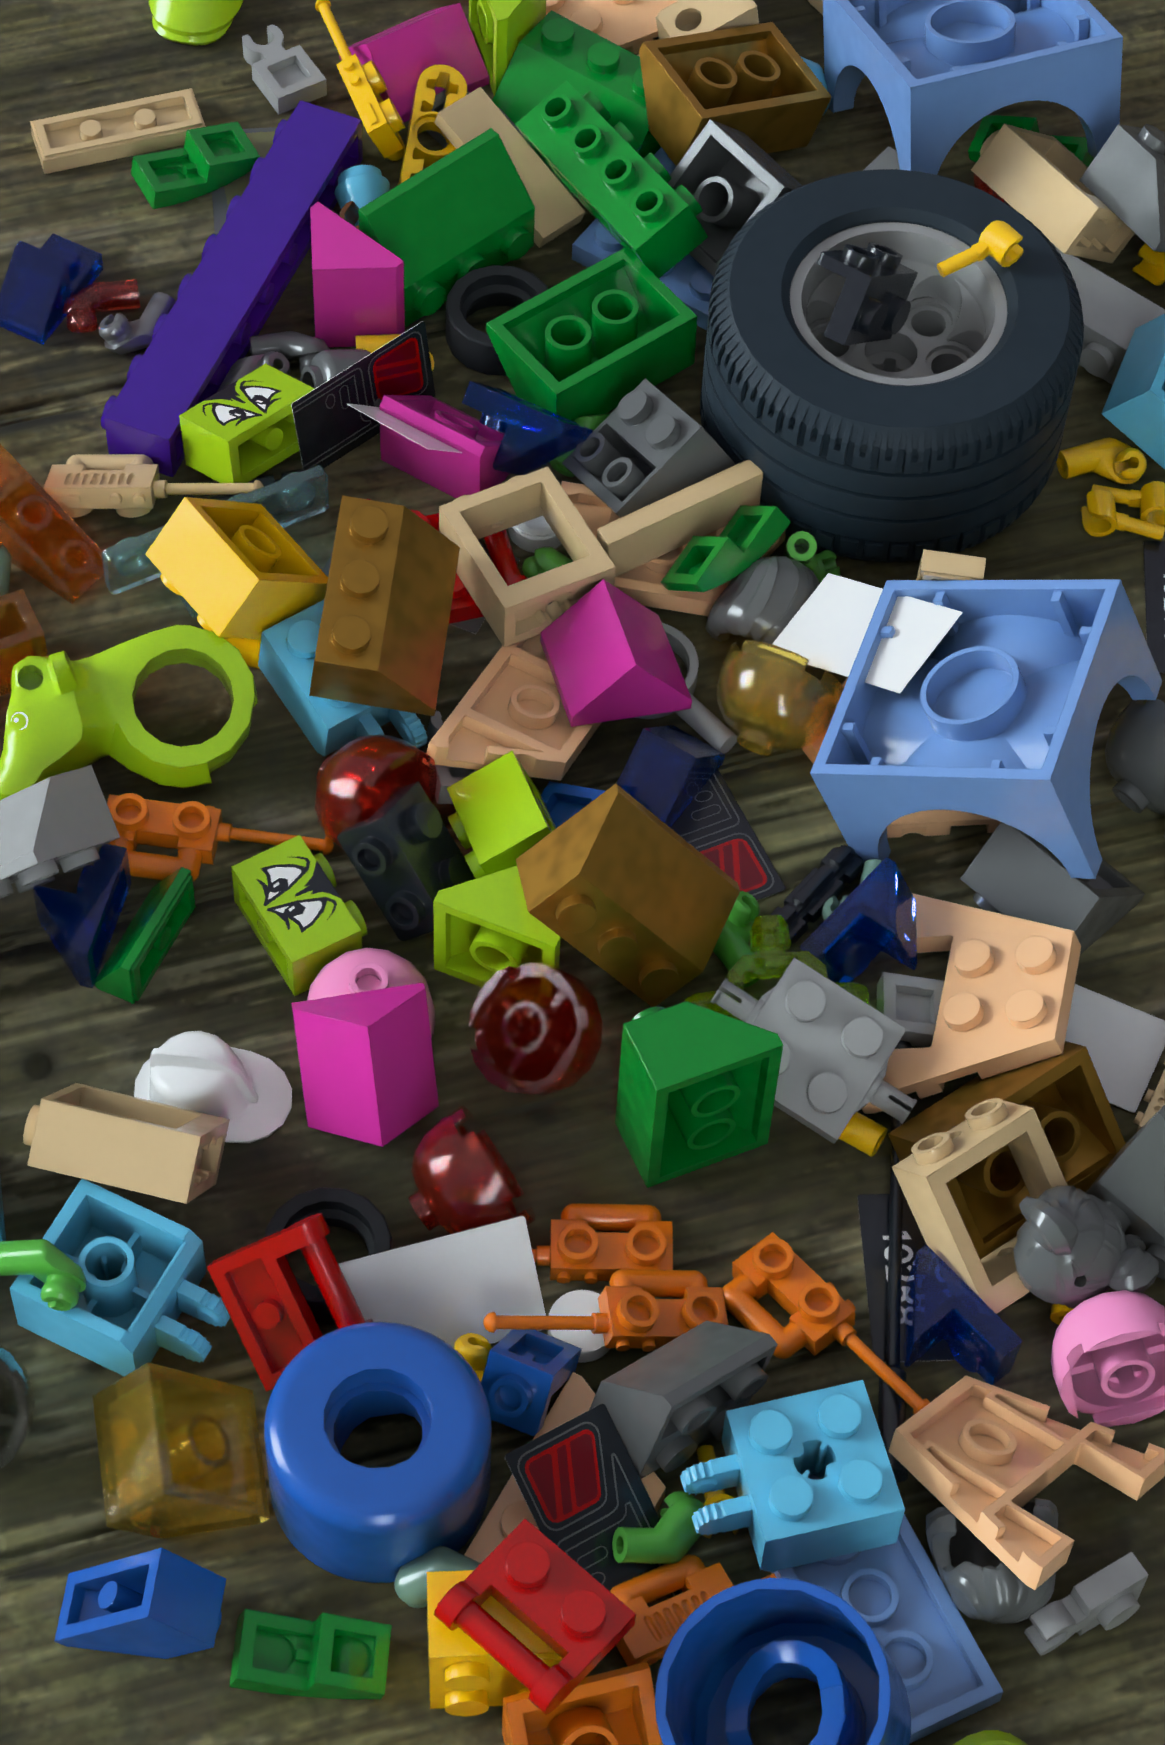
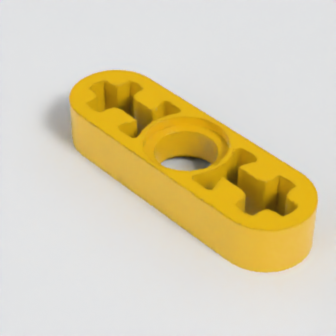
M441 64L433 65L426 68L419 76L412 103L399 184L456 150L434 123L438 112L432 111L436 95L435 87L446 89V100L443 109L467 95L466 80L453 67ZM427 130L436 131L446 139L447 147L439 151L428 150L420 144L417 135Z

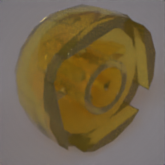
M745 640L741 651L735 642L727 653L717 681L718 708L725 722L734 731L739 733L737 742L753 753L770 756L773 749L779 751L802 749L824 735L844 687L826 670L821 681L805 672L809 660L795 652L773 644Z

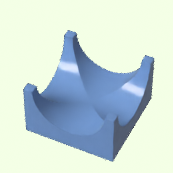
M823 0L824 76L828 91L832 96L829 109L833 113L852 109L857 88L866 75L874 86L888 117L895 141L900 170L919 171L937 175L949 150L972 125L988 114L1014 103L1035 100L1050 101L1073 110L1083 126L1088 152L1093 158L1096 157L1119 124L1123 36L1088 0Z
M1121 579L886 580L810 772L846 843L854 849L856 855L863 860V863L871 859L887 862L891 852L887 840V826L898 818L919 811L955 810L982 815L1010 825L1034 838L1051 851L1066 868L1071 878L1096 879L1102 862V856L1097 845L1091 815L1090 767L1094 736L1101 710L1116 683L1120 684L1129 693L1132 700H1156L1162 684L1161 676ZM909 596L963 612L900 694L865 683L881 638H893L895 634L894 627L886 625L897 597Z

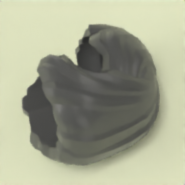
M786 556L759 558L749 568L733 578L720 594L709 613L705 629L712 638L719 642L728 640L730 634L741 635L744 638H752L754 641L770 647L819 586L820 582L812 570L797 560ZM783 657L785 663L790 664L789 669L803 670L809 666L808 664Z
M1035 1498V1501H1029L1027 1505L1022 1507V1509L1058 1529L1059 1515L1056 1505L1051 1500ZM945 1506L936 1508L926 1515L927 1541L940 1578L951 1595L952 1601L965 1616L992 1624H1012L1030 1618L1032 1614L1046 1606L1054 1592L1056 1572L1040 1587L1033 1590L1025 1585Z

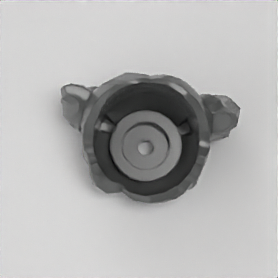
M1056 1186L1045 1190L1039 1198L1027 1196L1020 1202L1019 1207L1026 1221L1017 1231V1242L1013 1249L1014 1260L1020 1280L1036 1297L1052 1304L1075 1308L1084 1300L1104 1293L1110 1288L1115 1291L1127 1290L1141 1293L1154 1283L1159 1273V1261L1149 1252L1144 1251L1146 1246L1139 1236L1124 1234L1120 1220L1111 1207L1094 1195L1087 1194L1080 1188L1076 1189L1075 1186Z

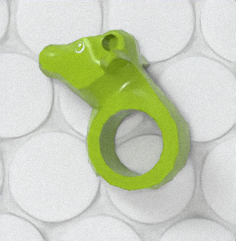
M174 625L141 635L81 660L70 661L67 653L61 651L48 657L27 656L13 666L11 674V697L6 714L4 744L0 758V800L51 776L90 766L108 755L129 770L159 785L187 788L212 783L210 773L230 762L247 739L253 708L258 703L253 674L239 649L223 637H218L214 632L191 625ZM187 663L203 667L220 679L230 696L232 710L229 720L217 735L201 744L180 747L161 742L148 733L135 714L134 701L137 690L150 674L166 665Z

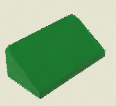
M181 867L152 888L94 982V986L97 989L132 1004L140 999L196 907L191 870Z

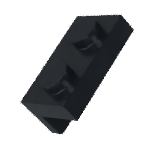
M869 242L867 248L846 244L843 250L822 251L817 264L846 278L824 336L844 346L891 339L892 334L898 333L908 318L911 303L907 298L918 272L900 264L903 257L900 253L873 242Z
M419 781L399 788L369 819L346 827L337 836L342 848L396 936L401 941L434 931L433 901L439 890L476 879L465 857L443 823L439 811L431 803Z

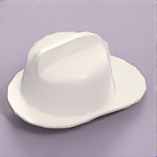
M203 1031L183 1032L171 1037L159 1048H154L150 1059L143 1064L135 1080L134 1097L230 1119L225 1140L228 1143H251L269 1137L284 1124L292 1109L291 1085L285 1072L271 1059L251 1051L230 1047L218 1036Z

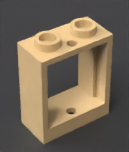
M1004 124L1000 130L992 133L983 143L980 150L981 157L971 171L1011 207L1031 221L1064 254L1113 263L1135 234L1079 181L1088 167L1053 136Z
M549 467L526 475H517L499 485L471 495L460 496L452 502L439 506V532L460 547L456 573L504 648L541 634L546 627L603 579L613 586L615 584V565ZM543 516L573 562L507 586L478 539Z
M75 1083L41 1098L40 1106L33 1105L30 1109L23 1134L24 1144L31 1146L27 1166L187 1204L216 1185L230 1119Z
M1000 1098L988 1099L974 1105L966 1112L965 1121L947 1132L935 1133L919 1140L911 1148L912 1154L892 1166L953 1305L988 1319L1030 1292L1020 1280L1016 1270L1013 1249L1017 1242V1236L980 1260L946 1183L1008 1144L1032 1198H1039L1047 1189L1056 1186H1068L1034 1108L1004 1101Z

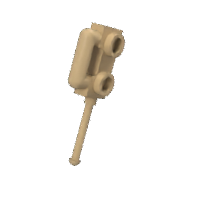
M76 454L71 456L66 464L52 465L43 487L46 509H57L58 514L68 518L85 516L93 509H116L120 516L128 518L140 517L153 509L156 498H167L168 495H254L255 498H258L264 493V485L259 480H255L254 483H167V480H160L158 464H154L152 459L144 454Z

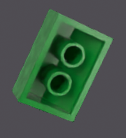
M552 10L519 42L492 100L514 124L567 80L582 96L591 91L600 100L611 116L607 122L612 127L619 121L627 127L641 146L637 153L642 158L649 153L654 155L661 148L649 131L639 56Z
M492 128L358 209L359 230L404 261L405 327L423 316L435 313L447 301V295L455 282L472 270L491 265L503 266L509 261L520 259L534 246L535 206L499 134Z
M627 247L486 323V332L520 405L555 441L564 437L576 418L586 415L606 414L618 407L622 398L632 392L645 378L656 386L695 363L697 315Z
M688 1001L668 1008L655 1006L645 1009L634 1016L631 1021L623 1023L615 1124L647 1188L768 1144L783 1051V1043L777 1033Z

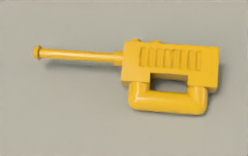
M317 0L315 9L321 13L342 59L336 66L368 135L384 159L388 158L391 161L400 160L403 158L405 145L399 131L404 129L405 125L391 99L388 98L383 101L380 96L381 93L388 90L380 72L372 60L362 65L357 55L351 54L330 9L331 2L329 0Z

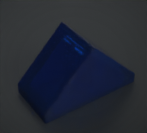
M674 725L643 728L616 784L667 826L671 827L715 771L722 765L725 754Z

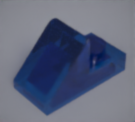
M54 233L41 248L19 241L14 248L0 292V327L44 345L103 271L102 254Z
M470 381L462 400L463 404L483 412L479 421L481 424L505 433L493 462L494 470L524 475L575 449L578 444L586 441L588 436L593 433V429L505 390Z
M104 844L100 847L98 852L100 860L96 861L94 866H84L78 881L77 894L43 886L33 887L37 916L42 927L80 986L93 988L132 883L127 848L111 844Z
M887 857L799 946L813 970L843 989L856 976L860 975L881 951L912 970L917 968L916 900L896 863Z
M926 1244L917 1251L906 1282L904 1366L906 1368L944 1339L949 1344L952 1355L964 1369L972 1373L977 1372L988 1384L994 1385L1011 1371L1023 1340Z

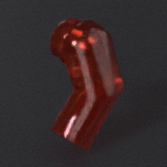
M137 279L93 283L67 298L63 306V314H67L68 330L72 333L95 331L98 326L96 312L140 308Z

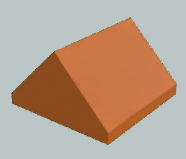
M647 1662L585 1677L563 1702L547 1715L528 1699L531 1691L503 1697L502 1736L505 1745H663L656 1720L655 1693L651 1669Z

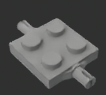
M795 957L777 985L762 995L759 1000L735 986L726 978L712 998L711 1003L717 1004L743 1022L778 1034L783 1043V1051L774 1106L833 1144L838 1140L852 1116L869 1102L898 1120L901 1124H903L916 1104V1099H912L883 1080L886 1076L888 1059L907 1029Z

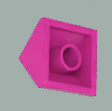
M461 3L429 10L348 46L351 54H356L362 65L370 60L374 62L388 89L381 93L380 96L383 101L388 98L391 99L403 122L410 120L419 76L430 66L441 64L455 68L465 78L469 92L489 84L488 71ZM435 87V94L437 95L445 89Z
M320 202L315 203L310 207L315 337L323 339L328 347H356V335L404 333V261Z
M384 395L379 406V410L462 452L428 450L380 423L381 460L454 498L471 495L501 484L524 457L529 446L432 396Z
M603 579L541 632L540 642L571 727L691 709L692 698L659 615Z
M424 982L291 1003L306 1120L309 1128L383 1147L439 1107Z

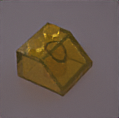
M147 1362L93 1395L107 1527L162 1539L256 1525L270 1519L252 1389Z

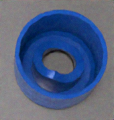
M365 1322L339 1328L314 1340L290 1361L278 1378L269 1398L264 1421V1441L271 1503L275 1516L288 1540L303 1556L318 1567L345 1579L368 1583H390L395 1581L401 1566L417 1559L433 1548L446 1546L458 1552L466 1544L482 1519L489 1497L492 1436L489 1403L484 1388L470 1364L457 1350L439 1337L410 1325L393 1322ZM404 1413L415 1417L422 1427V1440L418 1450L408 1460L391 1467L367 1468L349 1462L341 1455L342 1447L353 1429L370 1417Z
M764 1578L740 1583L721 1591L701 1604L688 1616L671 1639L659 1668L655 1692L656 1720L663 1745H754L750 1734V1714L755 1702L772 1684L787 1678H806L819 1684L822 1716L818 1733L809 1745H909L911 1738L910 1704L899 1671L865 1619L850 1604L831 1591L809 1582L789 1578Z

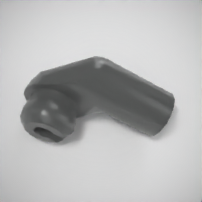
M294 331L249 337L251 356L266 354L270 351L279 352L288 361L299 359L300 373L305 366L310 365L317 353L330 350L323 339Z

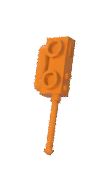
M572 1203L564 1207L561 1212V1219H551L550 1246L537 1245V1249H532L534 1261L537 1262V1266H550V1280H557V1282L563 1284L570 1281H584L587 1284H595L598 1281H610L612 1274L622 1269L673 1270L672 1221H662L659 1209L653 1205ZM596 1231H629V1233L596 1232Z
M622 1269L612 1274L609 1281L610 1286H605L598 1297L600 1313H592L591 1316L496 1315L495 1312H490L484 1317L483 1324L485 1329L491 1333H494L496 1329L591 1330L593 1334H603L605 1348H616L617 1351L642 1348L643 1351L650 1352L662 1347L705 1321L728 1325L722 1287H708L705 1275L699 1271ZM655 1297H671L679 1299H655Z
M692 1554L685 1555L677 1563L664 1564L622 1582L610 1590L612 1594L636 1613L635 1625L616 1644L627 1666L644 1662L652 1665L663 1658L671 1639L688 1616L712 1596L734 1586L720 1562L706 1567L698 1556ZM772 1573V1574H770V1575H768V1576H766V1577H763V1578H761V1579H764V1578H776V1576H775L774 1573ZM681 1589L683 1592L651 1607H648L647 1605L648 1603L655 1601L661 1597H664L668 1594H671L677 1590Z

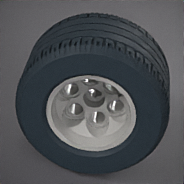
M878 169L849 172L803 185L775 199L772 203L766 205L764 209L759 210L755 216L751 217L741 230L737 232L734 239H732L718 265L712 282L708 310L700 397L702 427L735 464L750 460L763 471L759 506H777L791 521L785 530L787 537L796 532L805 531L815 538L817 550H831L835 555L874 562H913L921 560L923 549L954 553L961 552L965 548L974 547L976 544L994 537L996 533H1000L1010 526L1014 520H1017L1032 505L1053 472L1061 447L1083 348V312L1075 280L1072 278L1071 271L1062 259L1061 254L1056 250V247L1049 242V239L1031 221L1003 201L966 183L919 171ZM993 221H1004L1023 236V239L1018 243L1023 248V254L1009 267H1002L991 256H988L980 262L976 261L945 277H942L937 269L938 263L978 243L981 233ZM869 242L881 244L897 251L903 256L900 264L918 272L907 298L911 303L910 312L901 330L894 335L892 334L891 339L846 346L824 336L846 278L817 264L821 252L843 250L846 244L867 248Z

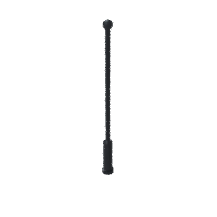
M900 1040L895 1049L912 1048V1045L907 1041ZM891 1116V1131H893L902 1124ZM891 1142L886 1364L906 1383L907 1373L900 1367L903 1191L892 1169V1166L900 1161ZM879 1377L878 1427L896 1483L908 1478V1470L888 1450L895 1429L906 1421V1402Z

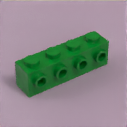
M566 80L516 122L515 125L527 143L553 174L623 248L627 247L658 278H661L708 238L707 233L696 217L703 209L685 186L680 184L676 189H673L668 184L672 180L670 174L652 153H649L644 158L637 153L641 146L623 123L619 121L612 127L607 122L611 118L609 112L591 91L582 96Z

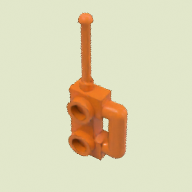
M125 793L119 796L109 794L107 801L120 838L100 847L101 850L107 851L105 865L113 874L164 880L183 867L191 870L194 882L199 876L202 863L213 865L218 841L230 843L231 840L279 845L297 835L233 827L230 823L222 822L221 809L214 806H205L196 801L172 803L144 799L135 793ZM301 836L310 850L322 851L323 855L333 851L334 842L328 836H325V839ZM138 844L178 849V855L176 857L138 852L136 849Z
M774 1232L770 1233L732 1262V1276L734 1279L722 1288L725 1307L746 1329L770 1334L778 1344L773 1353L776 1358H790L803 1347H806L815 1356L833 1341L837 1340L842 1346L847 1345L913 1409V1414H916L930 1403L927 1398L922 1399L856 1336L857 1331L853 1328L856 1310L854 1304L849 1299L844 1300L833 1283H826L792 1250L786 1241L780 1239ZM768 1293L791 1315L789 1317V1324L785 1327L758 1302L765 1294Z

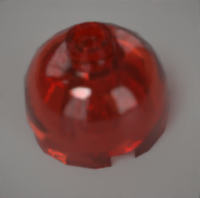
M390 735L360 736L339 748L322 763L317 774L315 811L325 835L343 849L337 836L346 827L369 819L399 788L419 781L431 803H433L438 777L434 759L411 743Z
M528 962L529 964H523L519 967L508 966L497 971L483 985L471 1008L469 1027L475 1028V1043L477 1049H471L474 1063L490 1083L510 1093L544 1096L555 1094L574 1086L592 1068L602 1047L603 1021L596 998L583 981L553 965Z
M464 1106L459 1107L439 1120L423 1135L414 1150L411 1172L418 1191L408 1197L413 1209L429 1231L441 1225L449 1234L519 1216L525 1217L527 1225L535 1221L532 1207L519 1213L512 1198H518L525 1193L485 1130L475 1135L473 1131L469 1132L463 1125V1123L474 1117Z

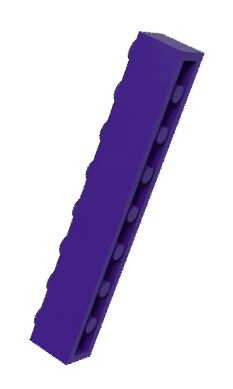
M300 100L290 118L280 121L274 134L272 147L265 158L259 157L255 161L250 174L249 184L241 196L235 195L231 200L226 214V221L217 235L211 234L208 237L198 267L193 274L187 273L182 279L177 294V301L169 314L163 313L158 318L153 330L152 341L143 355L137 354L132 360L124 387L118 396L113 395L106 402L102 412L101 427L106 430L109 454L147 455L154 464H158L159 473L174 477L185 458L179 415L214 395L231 366L237 360L244 358L250 349L249 337L257 336L311 247L310 207L320 202L332 211L337 203L334 192L338 185L339 175L350 167L360 165L363 160L361 119Z

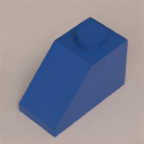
M164 1548L71 1572L67 1578L54 1641L68 1647L169 1659L214 1648L216 1633L222 1619L221 1606L226 1578Z

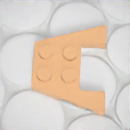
M899 893L890 940L897 953L950 951L932 1045L925 1048L894 1049L888 1059L884 1081L906 1095L916 1092L918 1097L922 1099L943 1092L945 1082L978 1072L981 1079H985L1063 1054L1081 951V944L1073 930L914 893ZM870 1102L862 1108L865 1114H874L882 1111Z
M966 1375L897 1427L888 1452L1025 1585L1036 1590L1067 1563L1075 1540L1022 1509V1507L1072 1465L1081 1467L1137 1501L1165 1477V1449L1149 1443L1144 1454L1112 1442L1115 1430L1097 1423L1090 1422L1081 1430L1047 1418L1050 1406Z

